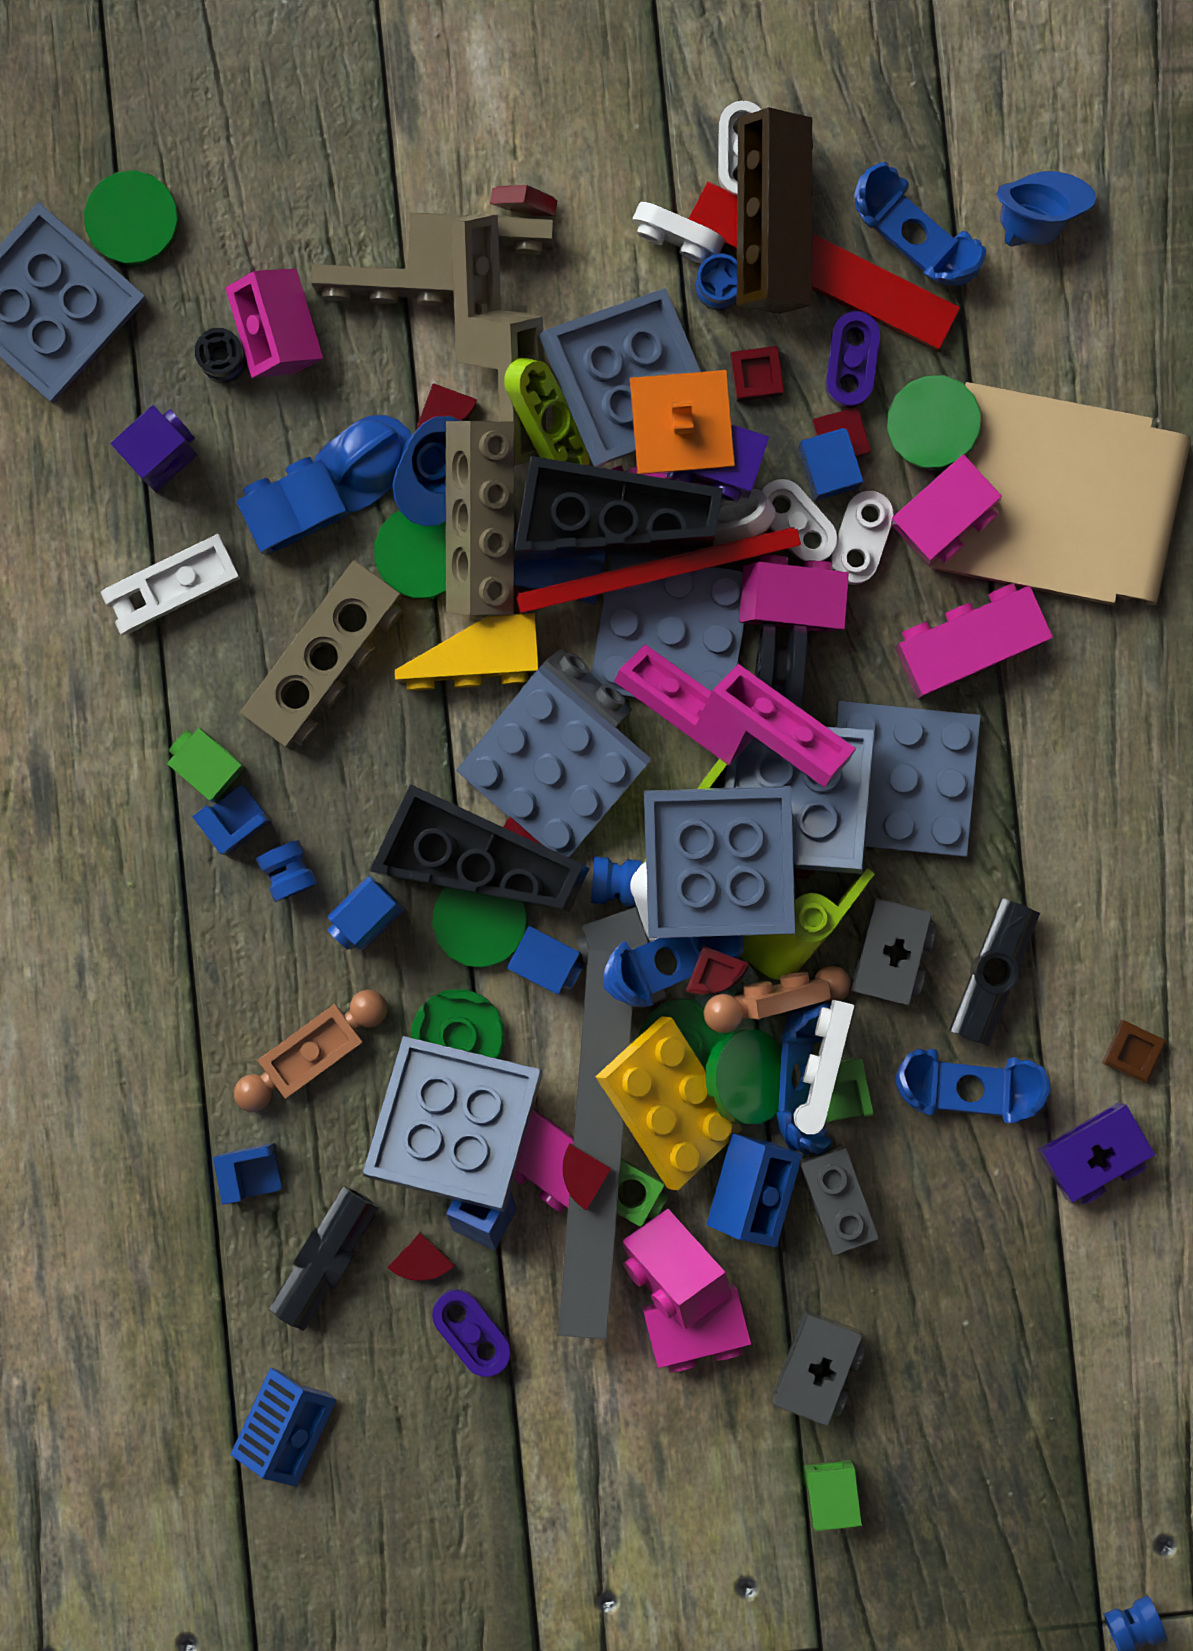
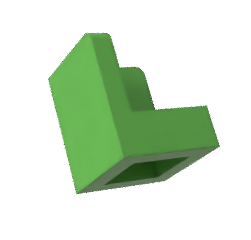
M856 1057L841 1060L825 1121L830 1122L860 1115L863 1117L874 1115L863 1059Z
M845 1460L804 1465L805 1482L809 1491L814 1530L823 1531L862 1526L855 1467L852 1461Z

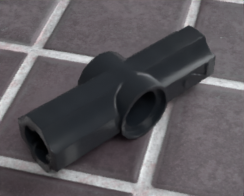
M1000 898L979 955L971 965V975L950 1026V1032L989 1046L1009 992L1018 981L1019 967L1039 918V912L1019 903ZM993 958L1002 961L1006 968L1004 980L995 986L987 983L983 976V968L986 962Z
M344 1186L319 1228H314L293 1262V1265H295L294 1270L287 1281L284 1282L269 1311L288 1325L304 1331L330 1287L334 1289L356 1253L353 1249L375 1217L379 1206L358 1191Z

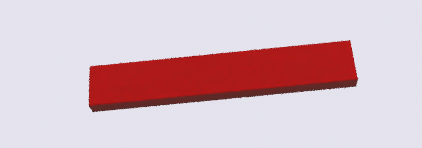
M707 181L688 219L720 234L725 239L724 246L737 252V196ZM812 233V290L854 311L864 312L870 315L876 322L938 352L960 309L959 306Z
M791 527L519 593L516 598L520 613L797 547L801 545L798 528Z

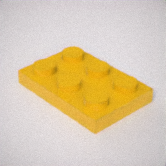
M661 1016L595 1076L667 1189L678 1191L730 1142L732 1133L738 1134L742 1130L739 1124H734L723 1118L715 1109L718 1105L715 1103L714 1097H709L706 1088V1071L672 1017Z

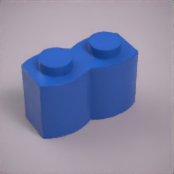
M311 457L301 459L289 465L285 469L288 475L280 480L271 483L269 478H264L243 489L245 496L236 502L263 555L266 556L279 551L307 535L322 530L350 515L322 459L313 462Z
M368 875L327 916L333 923L327 930L346 950H352L355 946L360 950H365L405 908L373 876L370 877Z

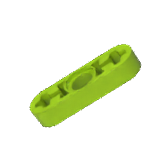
M527 358L514 360L505 373V390L540 458L564 462L567 460L570 463L589 466L590 456L566 399L549 366L542 361ZM551 406L554 412V421L550 429L545 432L542 427V416L544 411Z

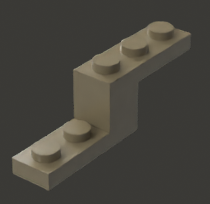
M410 212L407 269L312 264L311 284L315 293H322V298L329 301L344 302L350 301L351 295L370 296L369 300L371 302L380 304H395L398 302V297L417 298V304L424 306L445 305V300H454L451 219L470 215ZM498 217L499 247H514V252L521 255L542 254V249H553V220Z
M480 213L451 219L456 362L498 369L500 421H514V466L530 462L531 456H540L505 390L504 377L509 365L518 358L544 362V348L538 336L543 332V316L501 310L498 214ZM546 410L544 411L543 416H542V427H543V429H544L545 432H546Z

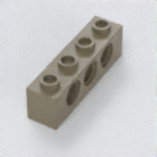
M446 421V613L463 615L513 614L514 421Z
M353 560L239 713L286 748L291 749L295 742L302 746L318 725L313 718L321 707L326 705L328 708H331L345 690L346 685L341 681L353 666L359 670L374 651L375 647L370 642L380 628L385 632L389 631L403 611L398 606L402 600L400 593ZM351 608H359L366 612V624L357 632L345 631L341 625L343 614ZM322 646H332L338 652V660L335 666L324 671L316 669L313 664V656L316 650ZM297 683L306 685L310 694L308 702L298 709L289 708L285 702L287 689Z

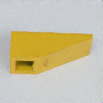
M535 613L487 616L395 669V680L397 683H406L407 691L435 689V681L454 680L455 688L483 686L482 678L501 677L502 685L526 684L530 679L529 675H533L539 669Z

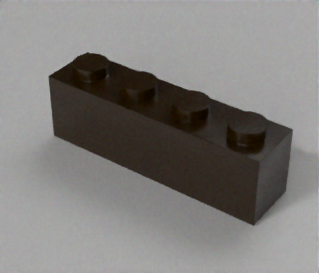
M768 107L738 118L737 306L778 314L811 306L813 240L812 117Z

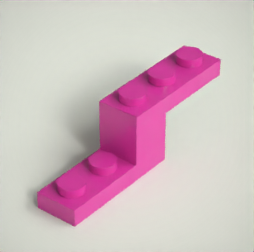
M645 644L619 669L614 680L623 689L728 765L735 760L754 738H757L820 785L826 787L850 761L856 750L855 747L739 664L711 692Z

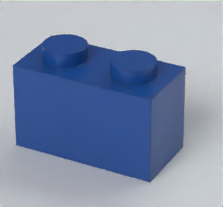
M732 1133L706 1225L739 1240L777 1247L803 1154L767 1140Z

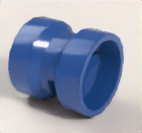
M714 254L706 258L699 267L695 284L696 294L700 302L707 308L725 310L737 302V260L732 256Z
M300 840L277 847L256 858L261 872L268 874L271 885L269 890L274 902L296 895L318 884L313 870L306 868L303 857L305 852Z
M594 856L591 903L606 904L609 900L617 898L623 906L637 907L630 885L634 873L642 865V860L627 859L621 866L618 863H613L607 857Z
M1148 1595L1135 1600L1132 1607L1124 1611L1115 1608L1103 1613L1118 1651H1138L1139 1647L1150 1644L1156 1646L1168 1641L1160 1617Z

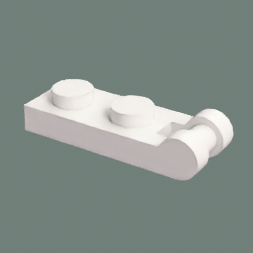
M216 534L105 588L100 593L106 606L112 605L118 618L115 621L116 627L120 635L123 636L240 579V576L220 535ZM140 591L147 605L135 610L129 597Z
M832 1000L830 1009L821 1008L815 1035L823 1037L819 1055H809L803 1082L811 1084L807 1102L796 1108L793 1118L795 1125L806 1134L818 1133L825 1124L854 1009L852 1004Z

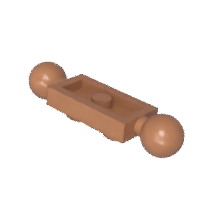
M835 965L821 968L813 980L809 979L807 972L784 974L780 976V983L772 985V982H756L744 985V993L734 996L719 994L712 997L705 1005L704 1019L712 1030L719 1033H728L739 1026L742 1018L761 1019L823 1001L832 1003V1000L842 1001L850 992L851 980L843 968Z
M374 990L360 991L352 998L349 1011L346 1014H343L335 1003L257 1060L265 1070V1073L261 1076L256 1074L246 1075L235 1085L234 1099L237 1105L247 1112L261 1111L269 1104L274 1089L278 1088L286 1099L364 1042L356 1032L357 1028L360 1026L365 1028L375 1027L385 1019L387 1003L384 997Z

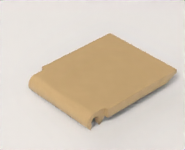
M966 382L965 386L974 394L983 415L981 437L967 458L1002 495L1001 502L996 507L1000 514L981 532H978L973 527L960 539L964 547L948 562L942 564L937 559L932 565H927V567L998 583H1014L1015 586L1024 588L1030 585L1031 589L1109 605H1114L1116 597L1123 600L1139 599L1146 601L1147 605H1157L1191 437L1182 433L1152 428L1153 418Z

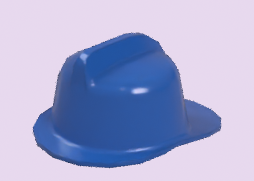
M1058 171L1034 173L1015 182L999 186L996 195L1002 203L1000 222L1006 230L1005 243L1012 247L1027 243L1046 245L1054 242L1069 220L1086 213L1094 207L1096 195L1093 188L1084 180L1074 175Z
M385 415L368 416L356 421L326 444L316 455L314 462L322 459L334 480L348 512H358L373 504L393 488V480L396 468L401 460L404 444L412 435L409 429L397 419Z
M451 416L434 417L421 424L404 444L401 460L396 468L393 480L394 500L400 512L410 522L424 527L439 525L446 521V421H462Z

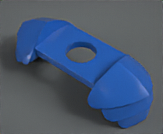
M881 162L868 168L860 176L854 193L856 209L864 223L870 229L874 228L924 271L923 274L929 279L944 285L957 286L971 282L972 278L978 275L987 251L986 247L982 246L980 240L972 239L966 231H961L954 238L904 196L909 188V182L907 179L899 177L897 169L889 167L887 162ZM907 222H915L921 225L926 232L925 242L918 245L907 242L901 233L902 225Z
M743 935L658 938L632 950L628 942L624 941L609 957L604 971V989L613 998L628 1005L652 1006L654 1003L651 994L692 976L703 946L737 959L744 950ZM660 948L670 950L676 957L677 968L672 975L662 974L655 966L654 957Z
M828 1002L816 1003L792 1010L787 1017L781 1034L782 1054L779 1108L776 1115L780 1133L787 1147L793 1151L799 1150L805 1155L809 1153L820 1155L831 1147V1140L827 1137V1131L824 1126L818 1133L806 1134L795 1125L793 1120L796 1108L807 1102L811 1084L803 1082L809 1055L813 1054V1044L822 1042L823 1037L815 1035L821 1008L830 1009L831 1004ZM798 1064L801 1078L798 1087L794 1089L791 1076L794 1066Z
M917 1049L910 1052L899 1066L895 1076V1083L899 1094L912 1108L922 1113L935 1115V1110L1002 1116L1004 1123H1017L1038 1114L1046 1104L1051 1090L1045 1069L1031 1060L1021 1061L1018 1058L1011 1057L1007 1059L1005 1069L939 1062V1054L935 1049L926 1051ZM966 1076L977 1078L984 1088L982 1098L975 1102L963 1100L958 1095L956 1089L957 1082L961 1078Z

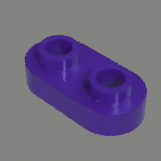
M853 311L844 314L835 323L831 334L825 389L830 400L843 408H854L863 404L870 396L874 385L880 331L876 321L864 312ZM851 331L859 332L863 337V343L858 346L850 345L847 342L846 334ZM845 377L853 378L857 383V389L854 392H845L840 386V381Z
M451 1289L444 1292L437 1299L432 1312L436 1329L466 1367L474 1374L489 1377L501 1372L506 1367L510 1357V1343L506 1335L473 1294L463 1289ZM454 1304L463 1306L466 1310V1317L461 1321L452 1320L448 1315L450 1306ZM483 1342H490L495 1346L496 1353L491 1358H483L478 1353V1346Z

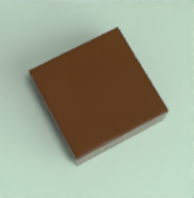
M1121 1020L1102 1063L1148 1084L1167 1040Z

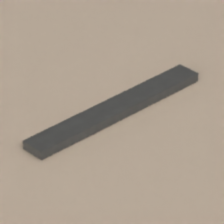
M588 949L573 1145L610 1166L611 1170L587 1210L580 1207L569 1194L558 1336L607 1339L624 1121L595 1076L630 1045L632 1006L613 998L604 989V971L610 955L615 950Z

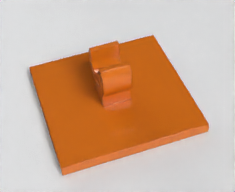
M726 370L630 378L637 474L730 468L735 466Z

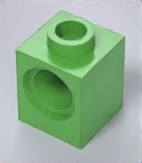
M199 727L193 734L186 730L169 749V752L174 756L167 764L209 801L214 803L222 797L247 768Z
M621 1157L619 1186L626 1180H638L644 1185L646 1193L643 1200L635 1205L625 1204L618 1197L616 1213L641 1227L646 1217L652 1220L660 1213L668 1197L661 1193L665 1184L659 1178Z

